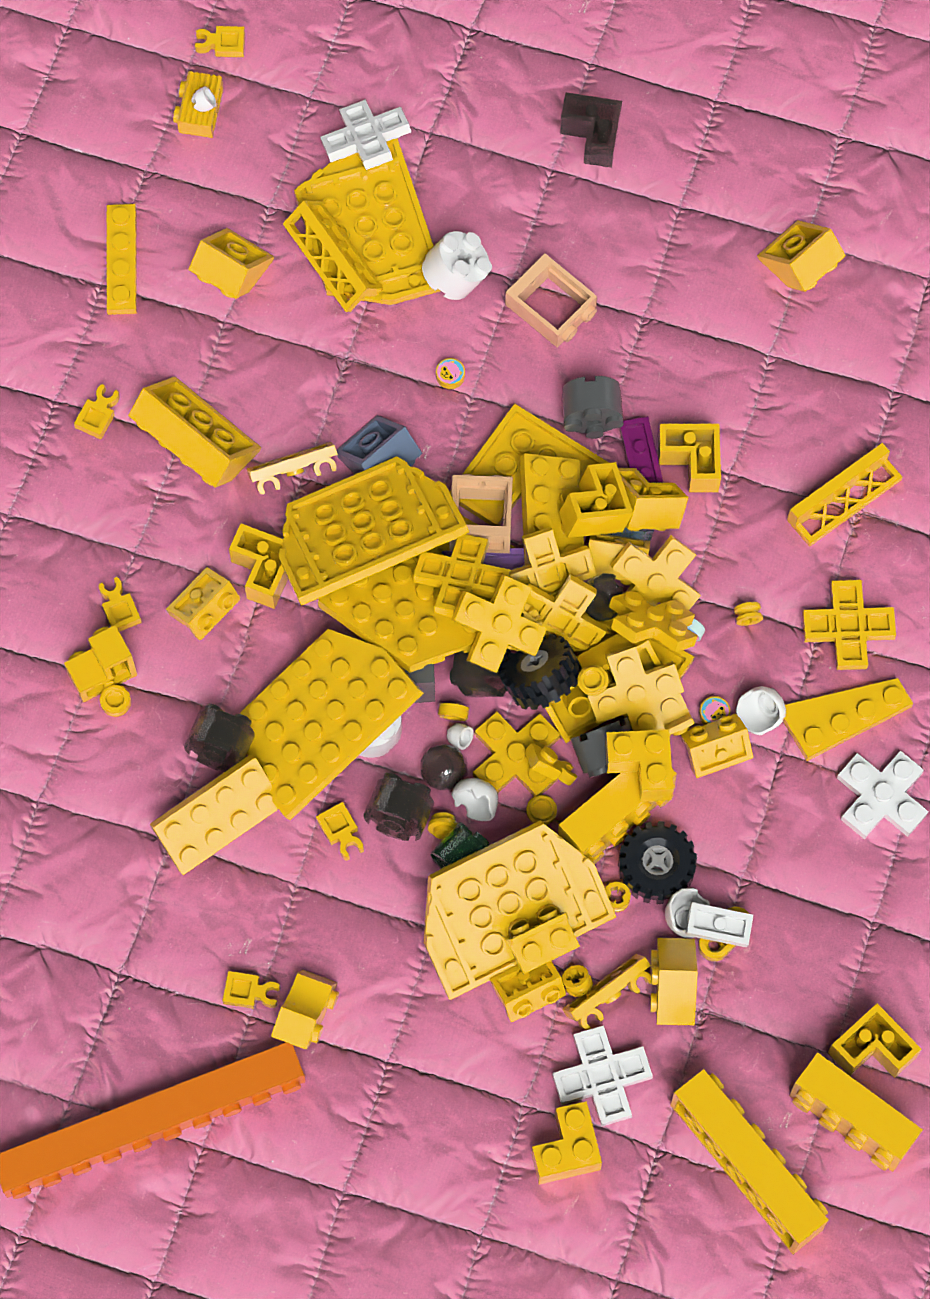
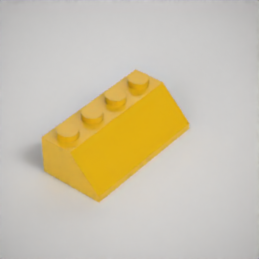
M176 377L144 387L128 415L136 422L140 429L150 433L158 440L162 447L170 450L180 458L182 464L192 468L202 477L205 483L215 488L232 481L262 448Z
M616 634L576 656L582 669L588 665L602 667L608 674V685L615 681L605 654L635 644L644 671L662 665L648 639L632 643L620 634ZM578 684L576 687H570L571 693L567 696L561 695V701L555 703L553 700L549 702V707L545 708L565 743L602 724L597 723L588 696L580 689Z

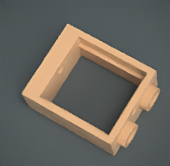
M544 254L506 291L505 305L557 348L564 341L569 342L577 333V327L583 321L589 322L597 312V296L547 254ZM547 278L581 305L558 330L524 302Z
M453 475L452 498L458 509L459 499L504 500L503 526L467 525L469 530L467 535L489 539L487 553L510 554L513 477H503L501 475ZM457 538L449 541V551H453Z

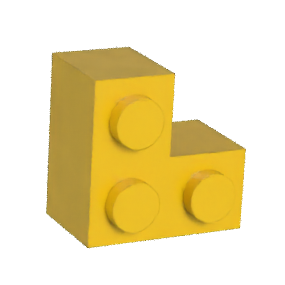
M660 424L659 465H688L689 492H719L721 482L719 424Z
M616 462L588 465L578 484L580 492L569 493L559 511L567 538L623 532L633 514Z
M618 468L633 510V514L625 528L631 531H640L641 529L665 531L666 529L680 528L689 497L676 483H649L636 468Z
M241 523L229 548L231 562L252 570L245 584L247 599L275 609L288 581V577L279 559V550L282 549L283 539Z
M116 625L96 630L92 637L88 638L91 649L86 652L78 651L72 654L68 661L64 662L66 671L83 703L100 695L106 687L120 685L137 676L133 657Z
M669 729L606 732L607 773L638 772L640 802L672 800L674 787Z
M657 938V950H651L650 959L652 969L651 982L652 985H657V992L650 995V1012H656L657 1025H695L698 976L695 939Z
M877 1003L831 1045L828 1054L849 1076L873 1055L895 1078L918 1057L922 1049Z
M587 1101L556 1108L555 1119L560 1140L532 1146L531 1154L539 1184L599 1171L602 1166Z

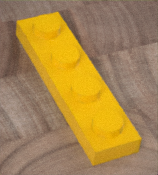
M136 204L107 205L108 315L137 314Z

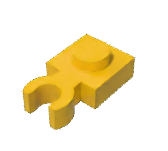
M216 26V33H210L206 29L196 30L197 39L206 40L204 43H195L197 53L203 54L214 49L216 57H244L245 27Z
M103 384L96 390V402L87 399L74 422L76 429L98 439L103 438L115 416L114 410L109 408L115 406L120 398L119 391L117 390L113 392L111 397H103L106 391Z
M115 577L116 588L114 590H106L103 583H99V590L102 597L109 600L102 604L111 627L116 625L120 632L142 622L130 593L121 596L123 592L122 583L118 577Z
M531 743L525 750L532 770L554 781L558 778L568 786H571L577 779V775L571 772L574 768L573 765L567 761L558 760V755L551 748L546 746L542 748Z
M343 802L316 816V821L331 846L340 842V853L344 860H350L346 849L351 845L356 846L360 853L364 852L362 841L352 836L353 833L358 831V827Z
M228 971L223 1004L254 1009L255 1001L258 1000L266 1007L275 1008L277 1007V1000L268 999L266 994L271 990L280 991V985L276 982H267L264 985H259L260 978L257 975Z

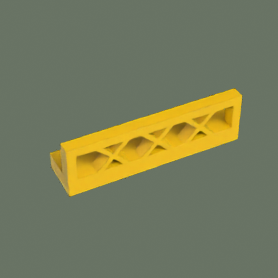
M303 200L283 223L284 227L345 312H351L365 296H377L384 289L321 201ZM301 216L306 221V234H301L294 225ZM313 238H318L322 243L321 256H317L313 251ZM329 260H334L338 265L337 278H332L328 272ZM345 282H350L356 290V293L350 300L344 295Z
M883 443L790 509L787 521L809 547L902 480V475L889 462L888 456L890 451ZM881 466L892 477L885 483L872 481L873 472ZM854 486L868 487L867 496L863 499L849 498L850 489ZM832 502L845 504L844 513L840 516L826 515L827 506ZM808 519L822 520L821 529L812 536L802 525ZM825 521H830V523L825 526Z

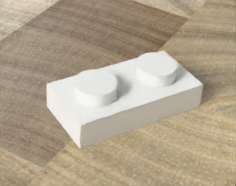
M692 902L685 935L747 947L749 945L753 915Z

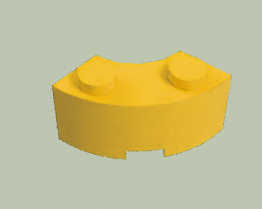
M303 969L299 971L284 1004L280 1008L271 1037L303 1049H307L312 1042L317 1044L324 1026L321 1023L327 1009L333 1010L336 1005L339 992L335 991L338 982Z

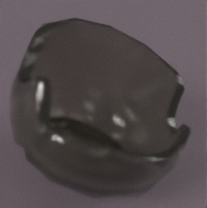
M601 573L585 582L597 589L596 596L585 610L596 621H609L619 615L609 608L611 598L622 594L624 590L623 587L617 585L614 581L616 575Z
M449 744L433 746L424 754L420 763L421 776L430 787L437 790L453 789L468 774L467 758L460 749Z

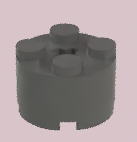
M595 376V381L585 382V377L571 380L563 386L562 403L564 429L566 431L586 433L587 438L597 439L603 437L604 432L623 426L622 396L620 384L617 380L605 376Z
M628 717L570 739L583 774L588 773L590 778L607 772L606 732L633 731Z

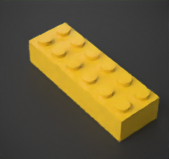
M703 1069L674 1092L670 1106L794 1255L823 1231L829 1221L826 1217L828 1211L817 1198L812 1200L805 1192L807 1186L800 1176L796 1173L791 1175L784 1166L786 1161L776 1148L771 1150L763 1141L765 1135L755 1123L750 1125L742 1116L745 1112L741 1105L734 1098L729 1100L723 1093L724 1086L718 1077L713 1073L708 1075Z

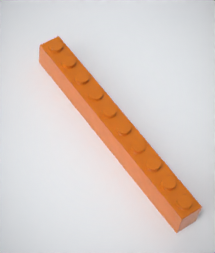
M283 1043L1 1152L0 1185L2 1191L7 1198L12 1196L13 1199L23 1198L31 1194L32 1188L42 1184L43 1187L56 1185L62 1181L61 1177L71 1173L74 1176L87 1173L92 1169L91 1165L102 1161L104 1164L115 1162L122 1158V1153L132 1149L134 1152L146 1150L152 1146L151 1142L164 1138L165 1141L177 1138L182 1135L181 1130L193 1126L194 1129H199L211 1124L212 1118L222 1114L224 1117H230L242 1111L241 1107L253 1103L254 1106L264 1104L272 1099L271 1095L282 1091L284 1094L295 1092L301 1088V1084L305 1083L306 1080L294 1047L290 1043Z

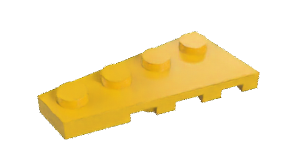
M896 678L786 704V717L783 719V723L805 760L809 761L908 710L913 706V702L900 680Z

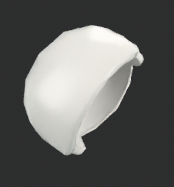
M759 686L749 690L739 698L736 714L749 732L763 735L777 728L783 722V719L786 717V707L783 698L775 689Z
M466 778L455 785L451 794L455 800V807H458L460 804L464 805L468 818L477 821H491L495 817L498 806V794L490 783L479 778Z
M682 888L670 897L665 908V920L669 928L677 935L689 939L696 938L685 935L690 905L693 902L710 906V903L698 894L697 889Z

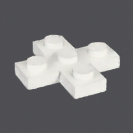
M363 100L339 109L345 128L320 138L330 162L358 153L367 170L393 160L386 142L411 133V129L401 107L373 116L367 101Z
M900 751L885 769L880 772L857 753L837 776L841 783L859 797L845 812L841 821L865 839L880 821L885 818L908 837L929 812L906 793L923 774L924 769Z
M604 1025L573 1034L581 1065L552 1074L561 1105L592 1097L601 1127L632 1118L623 1087L653 1078L644 1047L613 1055Z

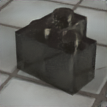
M565 92L560 134L586 138L584 164L612 168L621 119L622 101Z

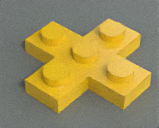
M551 527L521 536L529 564L510 570V578L526 585L530 583L553 597H556L570 574L582 581L597 576L590 549L587 545L559 554Z
M465 534L457 538L451 557L429 552L420 554L413 574V580L415 583L440 588L434 606L435 613L452 617L463 591L492 599L501 575L510 577V569L483 564L489 547V539Z
M672 535L669 536L653 558L631 542H628L610 564L612 569L632 582L626 592L633 591L641 594L643 599L653 606L659 602L664 603L669 600L681 602L687 610H690L701 596L699 591L679 578L694 559L696 553Z
M571 574L556 597L528 583V586L532 587L526 603L535 607L542 617V626L547 628L545 632L546 638L550 634H555L557 638L562 636L565 641L567 640L568 643L584 652L600 643L607 632V626L583 614L596 596V588Z
M501 575L491 602L469 592H462L451 620L478 632L466 661L497 673L508 646L528 655L536 656L547 628L521 616L532 587L506 575Z
M862 580L831 581L832 609L803 610L804 642H835L837 670L867 669L866 641L895 640L894 607L864 608Z
M628 591L611 598L609 608L621 615L613 619L611 629L630 642L636 643L653 637L674 652L695 646L698 635L687 628V626L692 625L695 614L687 610L681 602L669 600L653 606L644 600L641 594L633 591Z
M635 644L605 654L615 682L609 684L600 695H587L597 723L599 724L627 714L633 731L665 729L656 702L684 692L674 662L671 661L644 671Z
M496 712L474 731V735L493 755L473 771V777L490 783L496 789L497 794L515 778L534 797L542 795L559 780L557 778L554 781L532 770L525 754V750L531 743L542 748L544 746L550 748L561 738L560 733L541 714L537 715L517 733Z

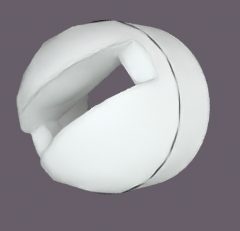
M206 86L198 89L191 99L192 103H196L194 108L199 112L209 111L217 105L213 93Z
M454 724L447 730L448 742L461 750L466 749L473 739V729L465 724Z

